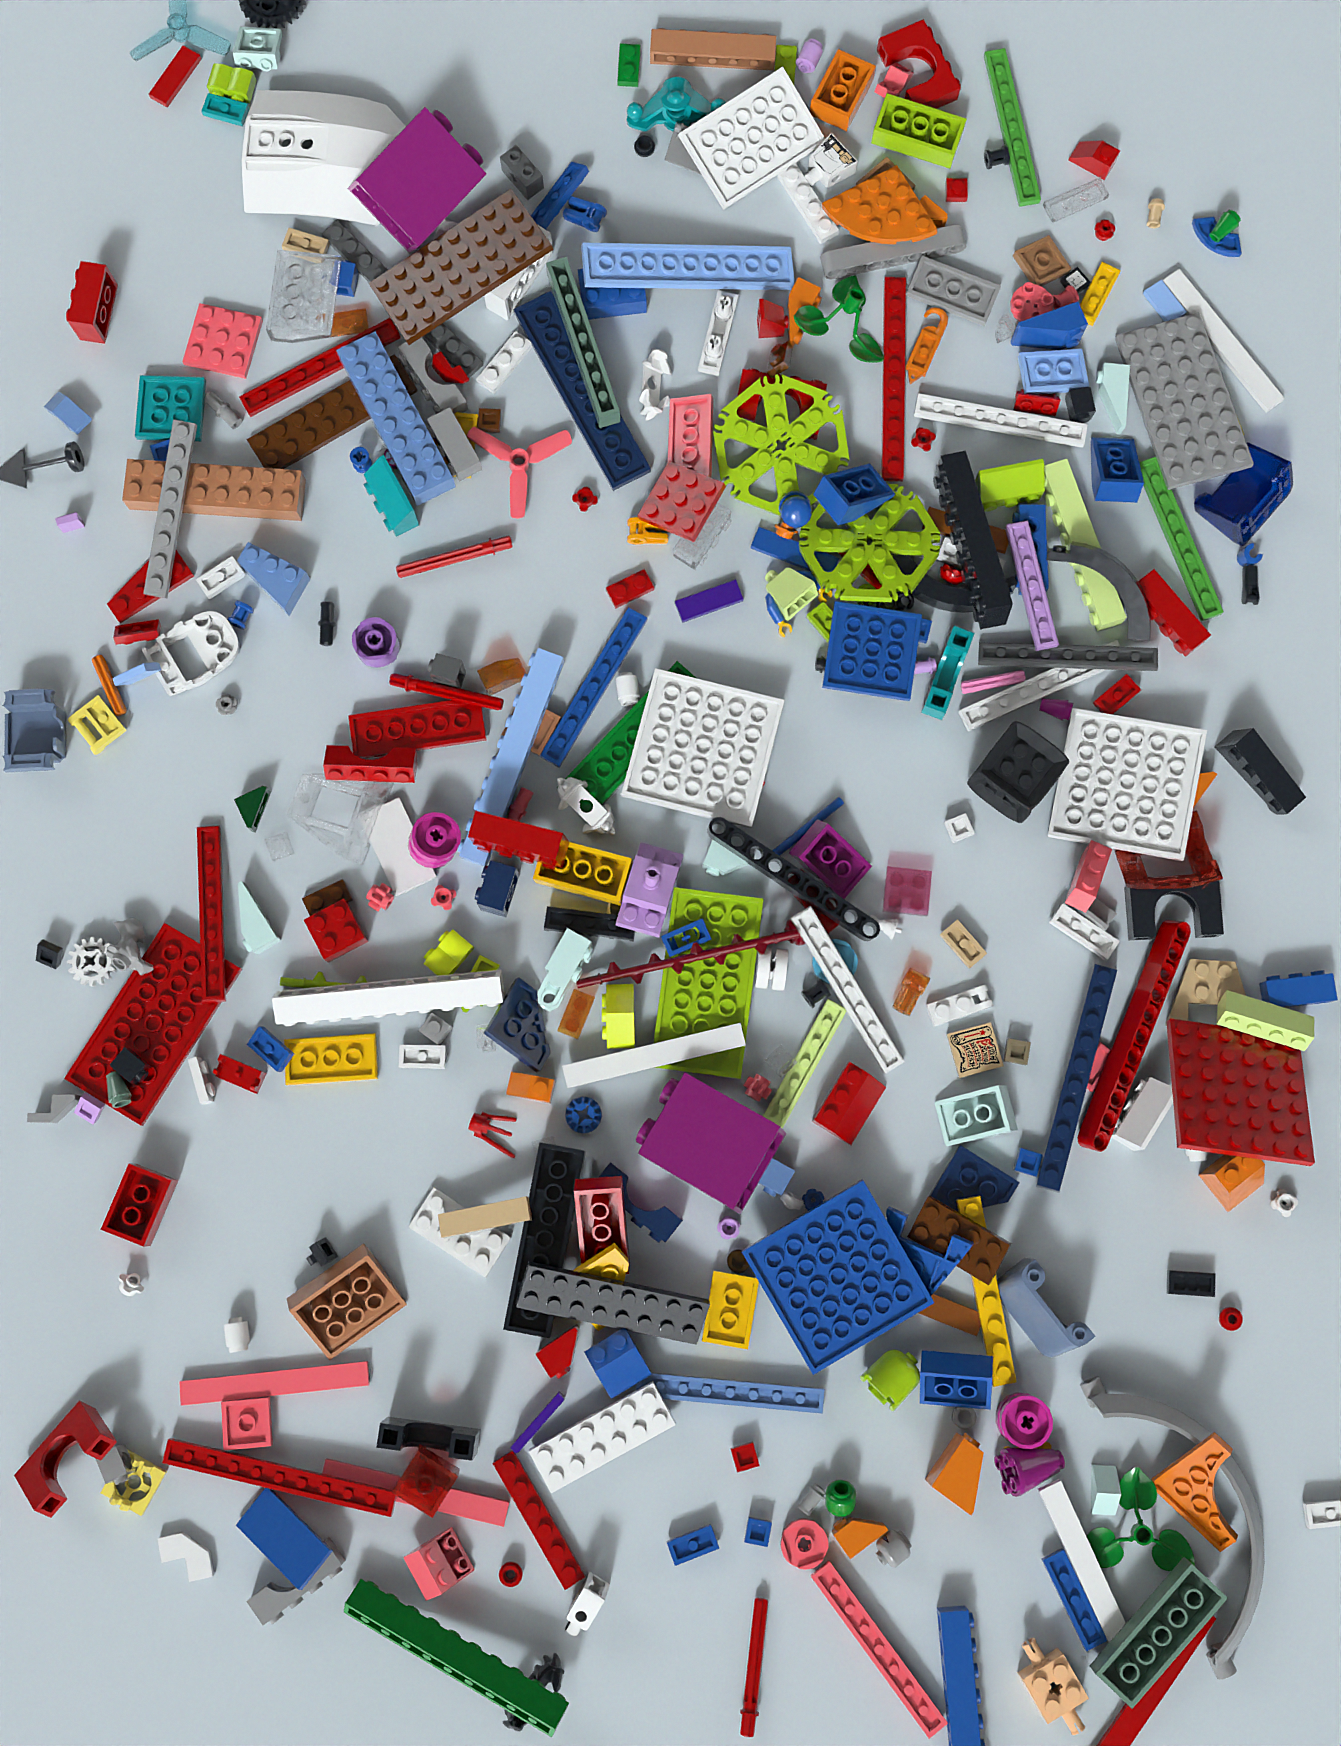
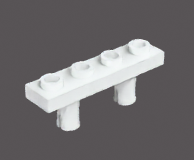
M718 290L698 367L699 372L719 376L739 295Z

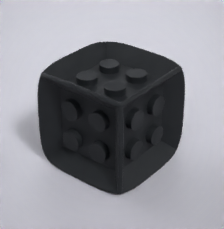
M1014 721L968 779L967 785L976 795L998 812L1017 823H1023L1031 814L1032 809L1041 802L1056 783L1070 761L1059 748L1029 726Z

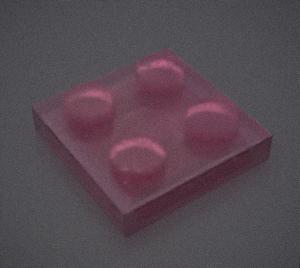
M887 866L882 912L927 917L932 871Z

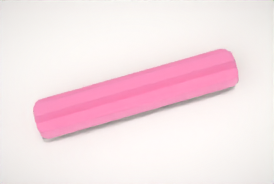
M1019 670L962 681L961 691L963 694L1019 684L1024 682L1026 677L1024 671Z

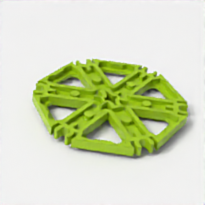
M777 374L775 375L776 381L774 384H769L767 376H765L763 379L764 387H762L759 378L726 405L721 412L728 414V417L725 414L718 415V418L725 421L724 425H714V428L717 431H722V433L713 431L720 480L722 481L724 478L729 477V479L724 481L725 486L728 484L735 486L730 495H735L739 490V495L734 497V499L781 517L778 507L781 498L790 491H799L795 464L823 475L839 472L838 467L841 465L848 467L849 463L840 460L841 458L848 461L850 459L843 412L841 410L834 415L839 410L840 405L838 404L834 408L828 405L833 396H828L824 401L822 399L829 392L782 374L783 382L780 384ZM788 389H795L812 396L814 404L789 424L785 392ZM755 394H759L763 398L767 428L740 418L737 415V409ZM831 422L835 425L838 439L837 451L828 452L804 442L826 423ZM727 439H733L756 448L758 451L737 468L732 469L727 465L724 443ZM777 441L781 443L787 441L785 451L782 449L776 450ZM771 468L774 469L778 495L774 502L753 496L748 490L749 486ZM814 492L807 496L811 506L818 501L813 495ZM791 495V496H789L788 498H786L785 501H786L787 499L791 498V497H795V496H799V495Z
M888 484L895 493L894 497L884 502L872 520L865 514L855 521L845 523L848 529L819 528L816 523L825 512L824 507L819 503L812 512L810 521L801 527L800 538H806L807 540L799 541V551L821 589L825 586V592L828 593L830 589L834 588L836 589L835 598L840 597V600L892 602V599L898 600V594L896 593L898 591H902L905 596H908V589L912 593L936 561L940 552V546L933 545V543H940V532L917 494L913 498V492L911 491L907 496L902 495L904 492L903 486L898 488V484ZM909 509L917 512L925 526V529L921 532L893 531ZM868 539H872L871 545H867ZM814 552H841L846 554L833 571L825 572L817 561ZM891 554L921 555L924 558L911 575H904ZM869 563L882 587L880 589L854 588L852 584Z

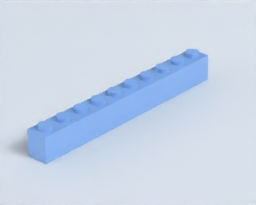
M540 648L537 649L536 654L532 653L529 660L531 668L529 673H525L522 678L521 686H523L521 694H517L514 699L513 707H515L513 715L509 714L506 720L505 736L501 735L498 741L497 748H500L497 757L493 756L489 766L492 769L490 776H486L481 789L484 791L482 797L477 798L474 810L506 818L531 752L530 750L533 747L538 729L565 661L562 656ZM472 818L469 819L466 826V831H468V834L472 824ZM467 834L466 839H462L458 847L459 856L481 866H488L493 850L490 853L478 850Z

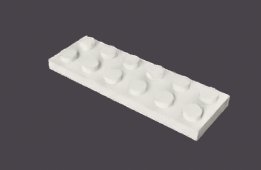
M654 1381L530 1448L529 1453L548 1489L553 1493L675 1426L676 1422Z

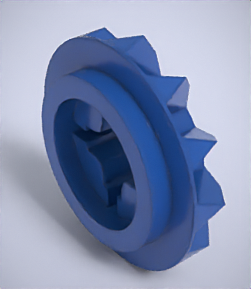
M582 1096L570 1102L566 1109L565 1118L568 1126L573 1131L585 1134L592 1132L599 1126L602 1112L595 1100ZM589 1106L587 1114L593 1119H584L578 1124L580 1116L574 1111H583L584 1108L586 1109Z

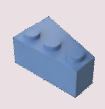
M248 542L237 560L238 563L271 599L290 616L310 581L307 572Z

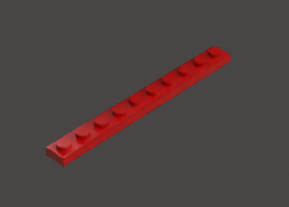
M884 277L883 294L884 361L882 375L881 477L884 481L903 482L906 277Z
M174 1438L168 1439L162 1461L164 1464L387 1517L393 1515L398 1491Z

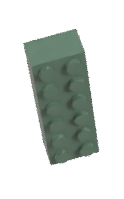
M1183 1557L1089 1666L1108 1687L1133 1709L1228 1597L1191 1562Z

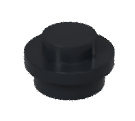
M643 135L635 141L634 150L641 157H649L655 151V143L649 136Z

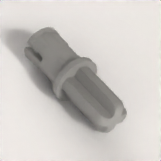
M212 391L206 394L204 400L216 412L217 417H221L232 429H236L241 425L242 419L230 408L229 403H224Z

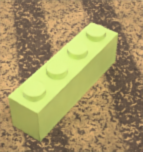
M1226 990L1218 1002V1025L1305 1051L1314 1039L1313 1016Z

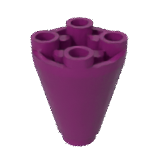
M1003 1448L999 1455L994 1457L995 1466L1001 1473V1486L1004 1493L1015 1497L1022 1496L1059 1473L1065 1467L1062 1453L1054 1449Z

